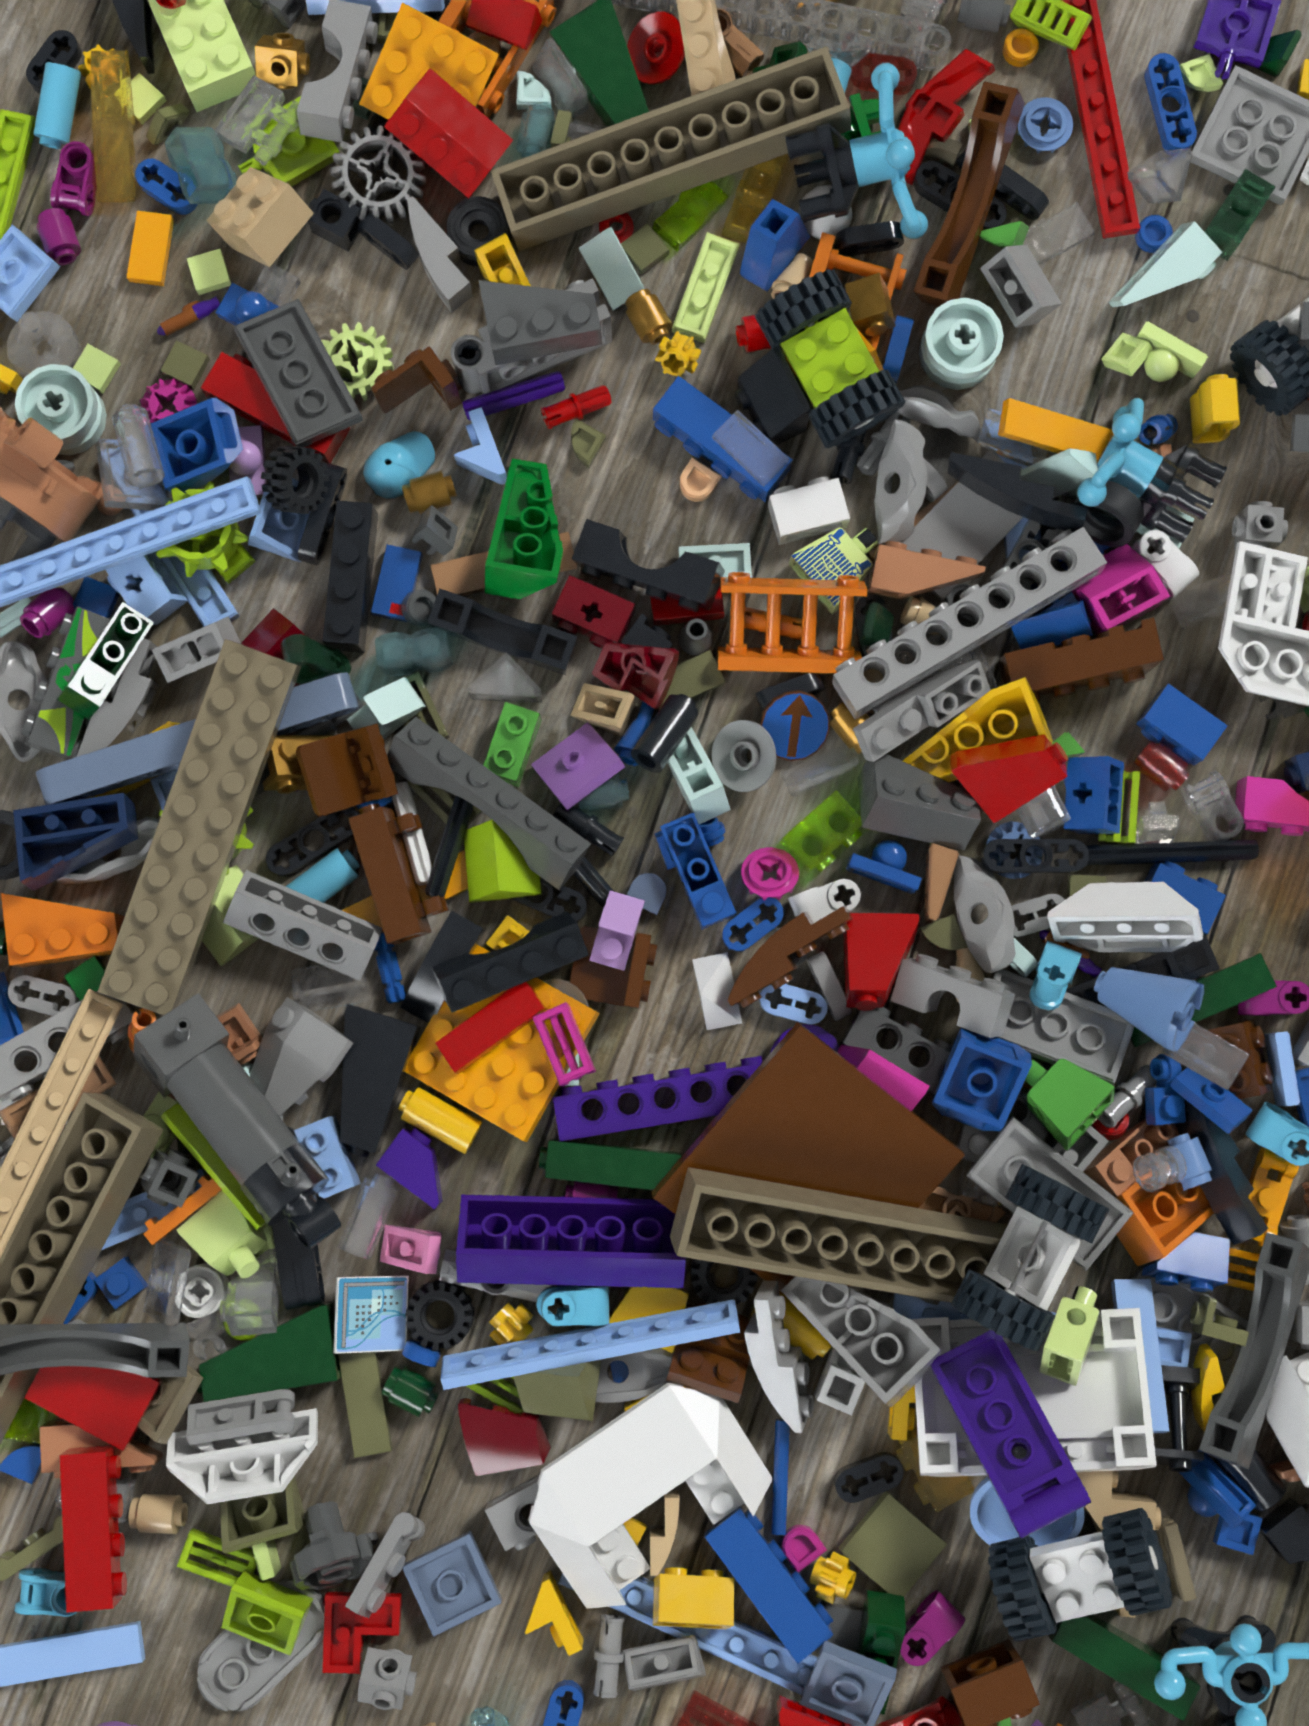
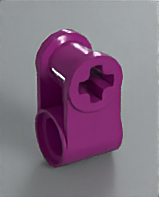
M73 141L62 148L56 177L51 187L50 201L52 208L80 211L83 216L89 217L95 207L96 190L101 167L96 157L84 143ZM87 159L85 165L80 168H74L79 160Z
M1274 980L1277 987L1239 1003L1238 1015L1271 1016V1014L1291 1015L1303 1013L1309 1008V987L1299 981ZM1292 992L1293 995H1298L1299 1001L1295 1003L1285 1001V994Z
M939 1590L929 1594L919 1605L916 1612L906 1621V1631L900 1654L910 1665L921 1666L929 1662L937 1651L958 1633L965 1622V1617ZM911 1638L919 1641L921 1644L920 1649L917 1651L912 1647L910 1648L907 1644Z

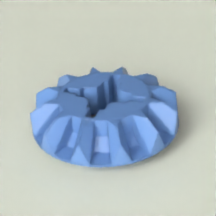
M1047 97L1034 99L1023 108L1018 123L1017 135L1021 136L1024 140L1025 147L1030 146L1036 149L1037 153L1042 151L1053 153L1057 148L1065 146L1072 134L1073 119L1071 113L1063 103L1056 99ZM1045 115H1048V127L1053 129H1048L1047 133L1041 136L1040 127L1037 125H1040Z
M1010 821L996 827L989 835L986 845L995 839H1018L1019 836L1021 839H1040L1038 832L1028 826L1027 823ZM997 846L996 851L989 854L990 859L996 860L997 866H1001L1003 860L1010 859V854L1001 853L1000 847ZM1037 846L1028 847L1025 852L1029 854L1028 856L1025 855L1026 861L1032 866H1039L1042 862L1043 851ZM1016 856V857H1015L1016 861H1015L1014 866H1015V867H1019V864H1018V862H1017V856ZM1031 873L998 874L1010 879H1019Z

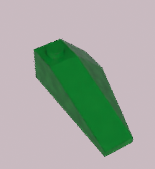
M511 459L485 564V594L522 599L557 583L563 558V546L559 537L558 520L552 501L553 494L547 464Z

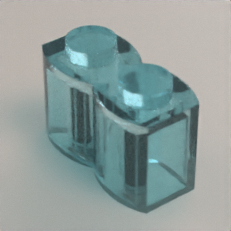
M211 127L174 128L165 141V148L172 167L178 173L179 183L185 198L190 204H217L228 195L237 181L235 172L228 161L224 159L222 141Z
M426 628L412 635L392 632L375 639L377 665L384 674L403 676L417 669L437 672L453 665L451 640L447 631L443 629Z

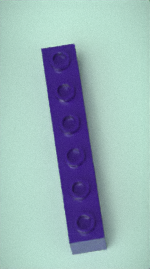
M762 1056L740 1059V1067L728 1069L726 1061L704 1065L705 1072L691 1074L690 1067L668 1071L669 1078L655 1080L654 1073L632 1077L633 1084L618 1086L617 1079L596 1083L597 1090L582 1092L581 1085L561 1088V1096L553 1097L559 1140L566 1141L717 1116L733 1097L727 1090L728 1079L733 1075H741L747 1081L763 1062ZM697 1081H705L711 1087V1096L705 1102H696L691 1097L690 1089ZM661 1087H669L675 1093V1102L669 1108H661L654 1101V1094ZM624 1093H633L639 1099V1108L633 1114H625L618 1107V1100ZM588 1099H597L603 1106V1114L597 1120L587 1119L582 1112V1106Z

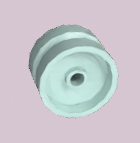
M969 298L949 300L936 308L927 322L919 349L921 366L928 377L941 387L954 390L972 388L985 380L1002 348L1004 334L1000 319L992 308L979 300Z
M49 364L38 367L23 379L17 389L15 409L18 420L23 424L28 418H33L62 439L63 446L59 454L74 455L85 452L97 443L105 430L107 414L103 400L80 372L67 365Z

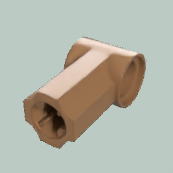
M717 8L723 38L734 71L741 78L752 74L753 68L758 67L763 61L764 53L733 25L732 18L727 11Z

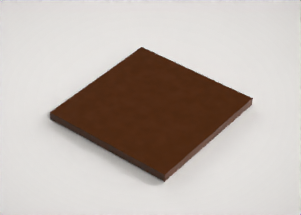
M797 1021L651 1193L655 1200L676 1214L687 1169L691 1167L919 1208L965 1154L950 1140ZM751 1269L766 1281H777L779 1291L795 1277Z

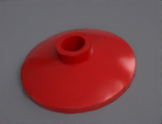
M657 11L648 14L637 23L629 37L627 48L639 81L650 85L663 83L671 78L682 64L685 52L680 20L668 12Z

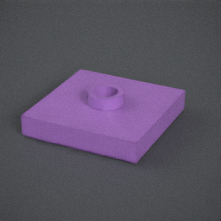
M588 722L531 764L538 776L566 810L625 768L617 754Z

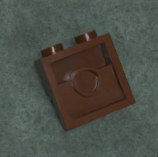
M698 1303V1304H696L695 1306L690 1305V1304H687V1307H686V1308H691V1307H696V1306H702V1305H707V1304H706V1303ZM738 1314L740 1333L675 1345L666 1380L738 1403L750 1361L744 1335L750 1322L749 1319Z

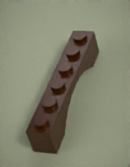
M986 81L983 82L972 115L966 154L953 200L941 230L924 258L913 291L923 303L939 307L949 300L959 299L1025 105L1019 90L1016 88Z

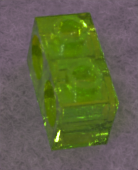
M835 790L781 839L780 843L808 874L815 868L821 873L836 859L832 853L840 845L843 844L848 849L863 835L859 830L862 827L861 817ZM833 814L844 816L848 824L847 829L843 832L834 831L829 825V817ZM806 838L816 839L821 845L820 854L816 856L807 855L802 849V841Z

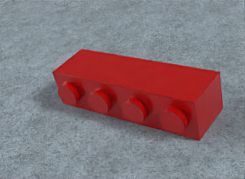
M221 352L201 386V390L207 399L218 398L232 408L236 415L256 426L261 425L264 430L295 446L255 369L252 368V363L239 354H234L231 357ZM350 427L314 442L305 448L316 450L315 453L323 457V462L331 463L348 435Z
M112 1445L69 1448L59 1455L66 1613L113 1609L120 1602L122 1596H125L127 1590L126 1573L121 1572L120 1557L125 1552V1537L123 1533H119L118 1518H121L123 1514V1498L121 1494H117L116 1479H119L121 1476V1458L119 1455H115V1447Z

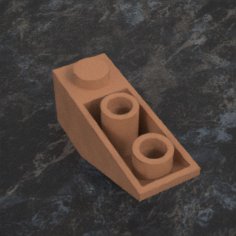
M886 541L885 545L879 544L875 550L867 592L902 600L977 579L985 572L986 567L977 565V560L974 558L957 556L956 560L943 558L942 552L937 550L921 549L919 553L906 550L907 545L903 543Z
M1144 1118L1125 1132L1122 1137L1102 1149L1083 1172L1116 1198L1164 1155L1163 1150L1170 1147L1167 1140L1179 1136L1177 1127L1174 1124L1148 1125L1146 1118Z
M66 1420L49 1421L40 1427L41 1473L54 1472V1478H60L59 1455L69 1448L110 1444ZM131 1439L127 1449L124 1451L115 1447V1455H119L121 1458V1467H129L130 1473L152 1470V1465H155L163 1458V1452L134 1439Z

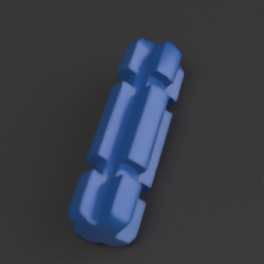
M381 933L374 951L378 953L376 960L382 984H386L387 988L384 989L386 1000L388 1003L394 1004L404 1001L406 991L404 985L400 983L403 979L396 952H392L394 944H387L384 933Z

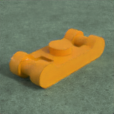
M1263 1147L1258 1152L1249 1180L1254 1190L1248 1195L1258 1213L1265 1217L1264 1222L1268 1227L1262 1235L1252 1238L1258 1241V1245L1261 1247L1267 1232L1278 1235L1277 1229L1289 1190L1299 1169V1166L1289 1163L1271 1150ZM1270 1168L1279 1171L1276 1181L1266 1178Z

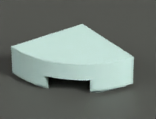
M517 71V110H552L551 98L547 88L535 79L532 74Z

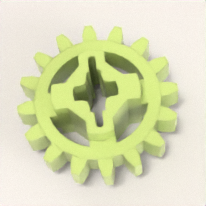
M357 322L355 330H350L348 325L344 323L342 324V333L338 334L335 330L331 329L332 340L329 342L322 339L321 341L341 378L346 377L354 382L344 381L353 400L355 394H360L362 399L366 401L368 400L367 392L375 384V379L387 370L394 371L393 363L389 361L393 357L391 348L386 347L388 343L384 335L376 338L377 333L374 327L371 326L364 332L360 322ZM357 342L366 343L368 346H363ZM352 352H354L356 358H358L357 373L354 369V366H352Z

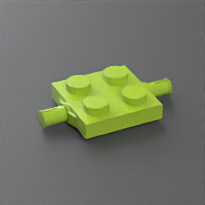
M300 96L244 129L246 136L253 145L255 156L237 166L242 174L247 172L250 167L259 171L264 169L272 177L292 187L333 163L334 153H340L332 140L301 135L297 116Z

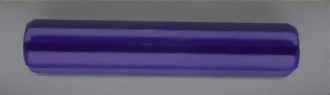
M555 371L464 400L463 409L468 420H470L468 412L482 407L484 415L487 416L563 392L565 390V383L560 371Z

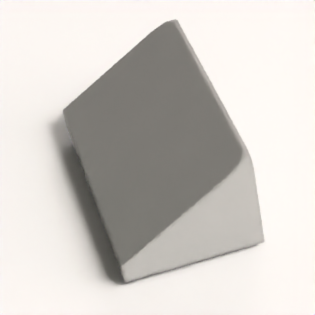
M696 1635L622 1650L629 1690L636 1691L706 1676Z

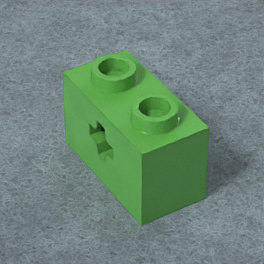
M508 702L504 704L483 766L510 785L520 786L542 722L540 713Z

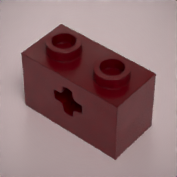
M569 575L553 609L552 618L553 622L557 623V629L575 636L577 632L590 637L589 642L592 645L603 649L605 643L622 642L634 616L635 603ZM593 610H598L600 619L593 618L591 622H587L585 613L591 614Z

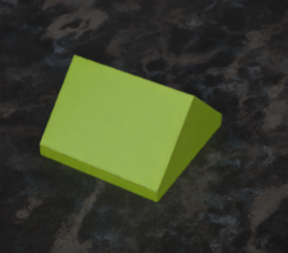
M491 819L465 830L464 847L470 903L542 895L540 876L529 869L518 848L496 822Z
M244 1570L231 1588L221 1628L291 1656L314 1598L267 1579L262 1581L260 1576Z

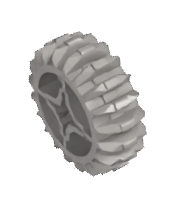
M378 126L377 135H371L369 127H364V138L360 139L357 133L352 132L350 137L353 145L351 146L349 143L342 141L340 149L344 154L334 153L333 161L339 166L330 168L331 176L338 178L332 182V188L334 191H342L338 196L348 202L350 201L349 207L356 205L361 208L360 221L366 217L367 213H371L375 219L376 217L380 219L379 216L386 215L387 223L393 224L392 213L396 212L401 219L406 218L403 206L405 205L408 208L407 200L412 196L415 198L423 197V190L418 186L426 184V176L419 173L425 169L424 161L416 160L418 155L411 149L407 150L408 147L401 141L397 142V138L391 132L389 137L384 136L383 126ZM380 150L377 157L372 160L362 158L359 161L357 160L367 152ZM392 155L396 156L405 166L408 173L407 181L400 179L399 174L391 170ZM384 165L385 179L381 178L380 182L376 181L373 187L372 172L374 171L376 174V170H381ZM350 170L357 173L358 178L367 183L364 197L359 195L349 181ZM397 191H400L397 196L390 200L377 202L379 195L383 192L397 193Z

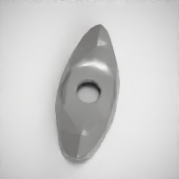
M925 385L912 386L900 391L905 404L897 412L904 417L935 428H948L959 436H967L973 438L976 442L979 441L981 428L974 411L960 412L956 410L942 391Z
M894 420L892 423L890 435L878 467L874 504L878 543L885 545L886 541L901 542L913 534L915 516L922 506L927 487V467L923 457L925 438L914 426L901 420ZM897 473L900 477V486L895 493H891L893 474Z
M8 641L0 647V733L16 759L24 763L33 759L40 751L24 745L27 736L21 734L27 715L35 716L39 702L33 699L40 681L47 682L39 668L33 649L22 642ZM14 691H22L29 697V706L24 710H15L9 705L8 696Z
M145 817L137 821L139 839L121 847L122 853L119 858L105 862L103 857L57 879L56 882L61 885L103 881L135 868L146 859L159 820L153 817Z
M958 855L954 868V901L960 930L970 953L986 973H993L1012 963L1016 954L1014 946L1015 921L1012 907L1005 890L992 872L985 869L978 860ZM984 904L988 909V917L983 923L975 924L972 921L971 913L977 905Z
M657 1348L601 1359L596 1402L611 1403L636 1400L652 1394L666 1383H672L667 1381L666 1378L673 1353ZM617 1360L624 1362L629 1369L627 1379L620 1383L612 1381L608 1376L610 1363Z

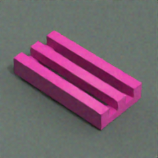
M567 1002L532 1017L560 1086H565L572 1080H578L586 1074L596 1072ZM561 1013L563 1014L571 1037L574 1041V1044L582 1061L583 1066L580 1068L578 1067L572 1049L569 1045V1042L559 1020L558 1015ZM550 1019L570 1067L571 1072L565 1074L544 1022Z

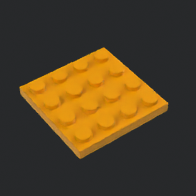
M477 945L472 954H483L490 951ZM538 978L529 980L528 982L547 1010L565 1002L569 1004L582 1038L585 1041L600 1013ZM507 990L455 1012H451L444 1001L437 1015L432 1016L412 1051L405 1072L520 1140L528 1142L559 1087V1082L534 1020L461 1073L456 1074L435 1043ZM561 1013L558 1015L574 1057H576L578 1051ZM550 1019L544 1022L566 1074L569 1065Z

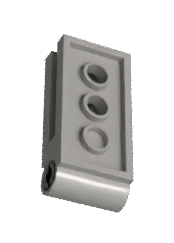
M592 278L585 282L583 280L572 282L565 288V291L594 294L601 326L602 345L495 365L488 326L486 325L478 329L480 338L473 335H464L459 337L451 347L452 362L458 375L457 380L462 389L471 394L481 392L486 394L528 380L611 343V315L605 304L600 306L599 290L594 279Z

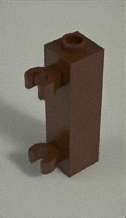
M378 803L360 808L358 810L359 815L348 819L387 944H401L432 933L427 917L449 911L444 896H435L424 901L421 900L401 836L402 834L423 828L419 814L413 815L411 812L396 818L393 809L380 807Z

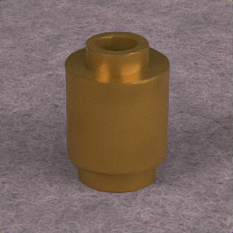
M642 289L632 294L625 301L627 307L626 314L642 343L650 342L651 345H656L661 342L664 336L669 337V330L673 324L656 294H651L649 289Z
M442 470L410 479L409 484L402 485L410 513L419 511V514H422L431 505L436 509L452 505L451 497L457 496L451 475L444 477Z
M842 702L830 712V715L834 718L830 721V726L850 750L854 748L860 754L862 750L853 728L870 718V716L865 713L859 718L854 719L844 702Z

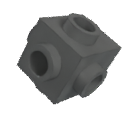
M170 1149L168 1154L157 1150L153 1158L149 1157L140 1175L142 1179L141 1185L148 1194L147 1198L163 1206L171 1203L182 1208L186 1198L192 1195L198 1180V1172L189 1163L191 1158L173 1149ZM167 1170H171V1176L163 1179Z

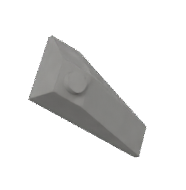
M287 997L281 1007L276 1010L272 1020L266 1027L250 1078L283 1121V1113L294 1103L301 1105L308 1098L306 1091L318 1080L325 1082L334 1073L353 1045V1042L319 1015Z
M795 1276L781 1290L889 1407L897 1403L920 1380L942 1351L914 1321L847 1285Z

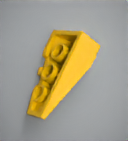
M1026 677L988 691L906 757L903 762L947 782L957 780V778L951 772L950 755L956 751L1042 734L1051 743L1053 739L1041 707Z

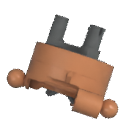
M0 406V531L9 521L26 530L25 534L28 536L11 561L50 548L55 540L62 543L72 540L95 506L106 516H114L122 511L124 498L117 489L105 488L103 483L95 480L92 481L86 476L77 477L73 473L76 469L74 463L67 460H55L63 446L62 439L33 418H28L21 425L3 412Z

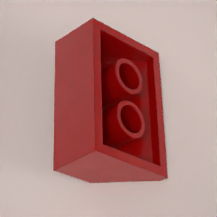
M431 68L428 69L405 97L384 126L468 199L513 141L510 136Z

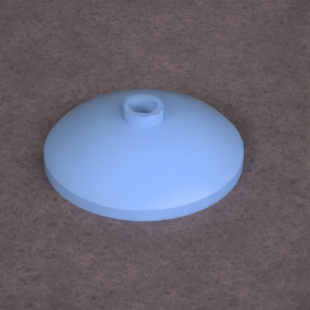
M987 1476L978 1484L971 1496L970 1519L976 1533L991 1546L992 1543L1017 1538L1019 1535ZM1084 1507L1030 1534V1537L1035 1540V1545L1042 1546L1076 1538L1084 1524Z

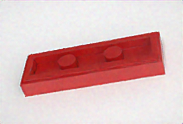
M526 981L508 989L435 1044L454 1073L459 1074L533 1020L532 1017L543 1013L547 1008L530 983Z

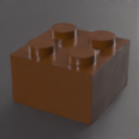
M1009 1639L940 1667L957 1711L965 1726H997V1722L1009 1717L1012 1719L1023 1718L1033 1711V1707L1040 1705L1023 1660Z

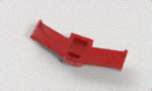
M965 49L910 97L905 104L906 109L898 126V130L902 131L904 136L912 142L915 150V158L910 165L911 169L905 175L906 183L913 185L917 170L920 167L931 138H937L938 141L945 143L965 116L964 109L956 105V103L988 75L995 72L994 64Z

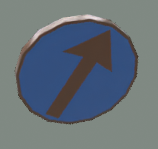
M800 690L784 692L773 698L763 710L759 722L773 739L776 757L788 761L804 760L817 753L826 742L830 731V718L824 704L813 694Z

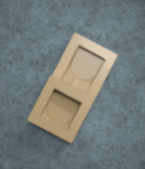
M671 1490L664 1495L665 1528L650 1529V1576L659 1575L670 1554L678 1525L679 1490Z

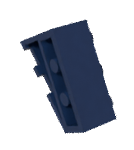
M124 793L13 810L20 882L33 891L139 839L135 804Z

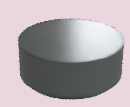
M424 589L409 592L404 597L401 606L402 614L406 621L414 626L428 625V620L436 600L435 595Z

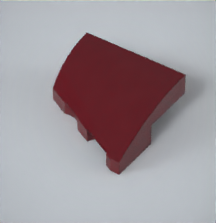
M608 642L604 644L591 674L614 690H627L656 709L662 706L670 688L678 663L679 651L672 648Z
M460 1399L458 1412L468 1456L476 1476L544 1464L551 1446L538 1415L524 1412L514 1413L506 1407L494 1405L493 1409L489 1410L471 1405L472 1399Z

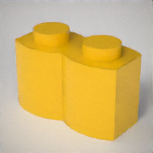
M1226 374L1211 375L1199 386L1197 393L1190 397L1193 443L1221 442L1230 436L1231 430L1240 425L1236 378H1229Z

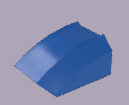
M210 398L150 424L161 462L164 487L170 492L176 487L183 493H186L185 491L188 489H198L223 473L243 451L235 412L218 398Z
M960 1028L931 1104L941 1115L982 1131H1002L1032 1066L1031 1054L1018 1044L1010 1043L998 1037L988 1038Z

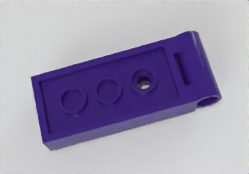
M989 1330L936 1357L930 1367L1021 1539L1091 1503L1084 1485L1074 1470L1002 1336ZM1017 1446H1021L1027 1451L1026 1456L1022 1459L1015 1458L1012 1455V1450Z

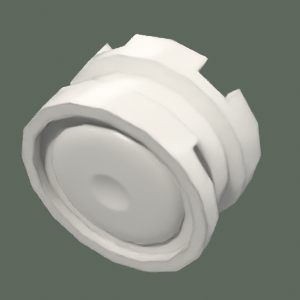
M208 1263L189 1267L180 1273L174 1282L172 1292L174 1303L179 1311L188 1317L201 1318L210 1316L221 1309L227 1302L230 1293L229 1279Z

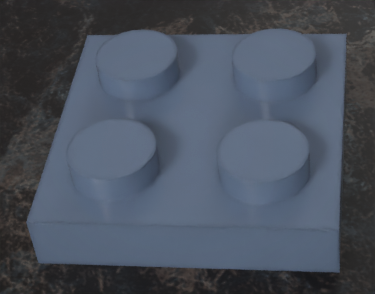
M471 1531L405 1562L402 1568L433 1637L502 1603V1597Z
M824 1641L802 1691L799 1704L852 1726H874L895 1682L897 1669Z

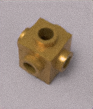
M275 33L273 36L263 35L255 45L256 81L273 83L274 87L279 89L297 87L304 76L309 74L310 54L305 53V40L294 39V36L289 33Z

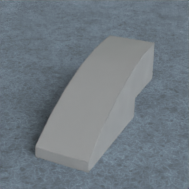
M412 196L407 200L409 220L420 260L436 293L452 313L473 296L470 282L456 267L461 262L458 247Z

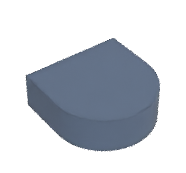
M644 873L634 879L627 895L645 900L643 910L657 916L666 897V886L659 876L652 873Z

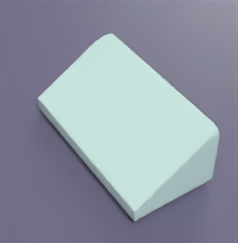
M612 227L602 231L579 247L580 253L612 311L624 306L625 301L632 294L645 289Z
M1069 448L1022 469L1020 478L1024 481L1054 486L1053 498L1078 488L1082 481L1094 476L1098 470L1096 453Z

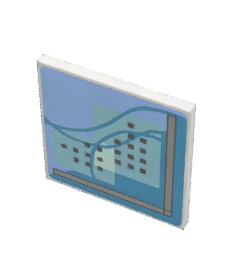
M408 1275L336 1277L333 1353L403 1351L407 1341V1316L405 1314L408 1308Z

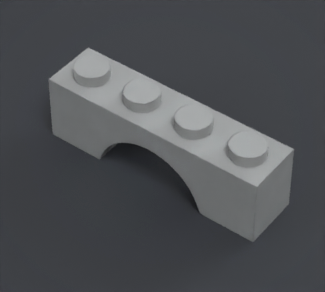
M329 0L322 23L325 51L335 56L340 63L327 77L304 84L297 108V116L301 135L342 142L346 128L351 129L353 124L354 100H359L361 96V74L368 71L370 52L368 49L370 44L376 43L378 25L377 22L372 20L371 6L340 0Z

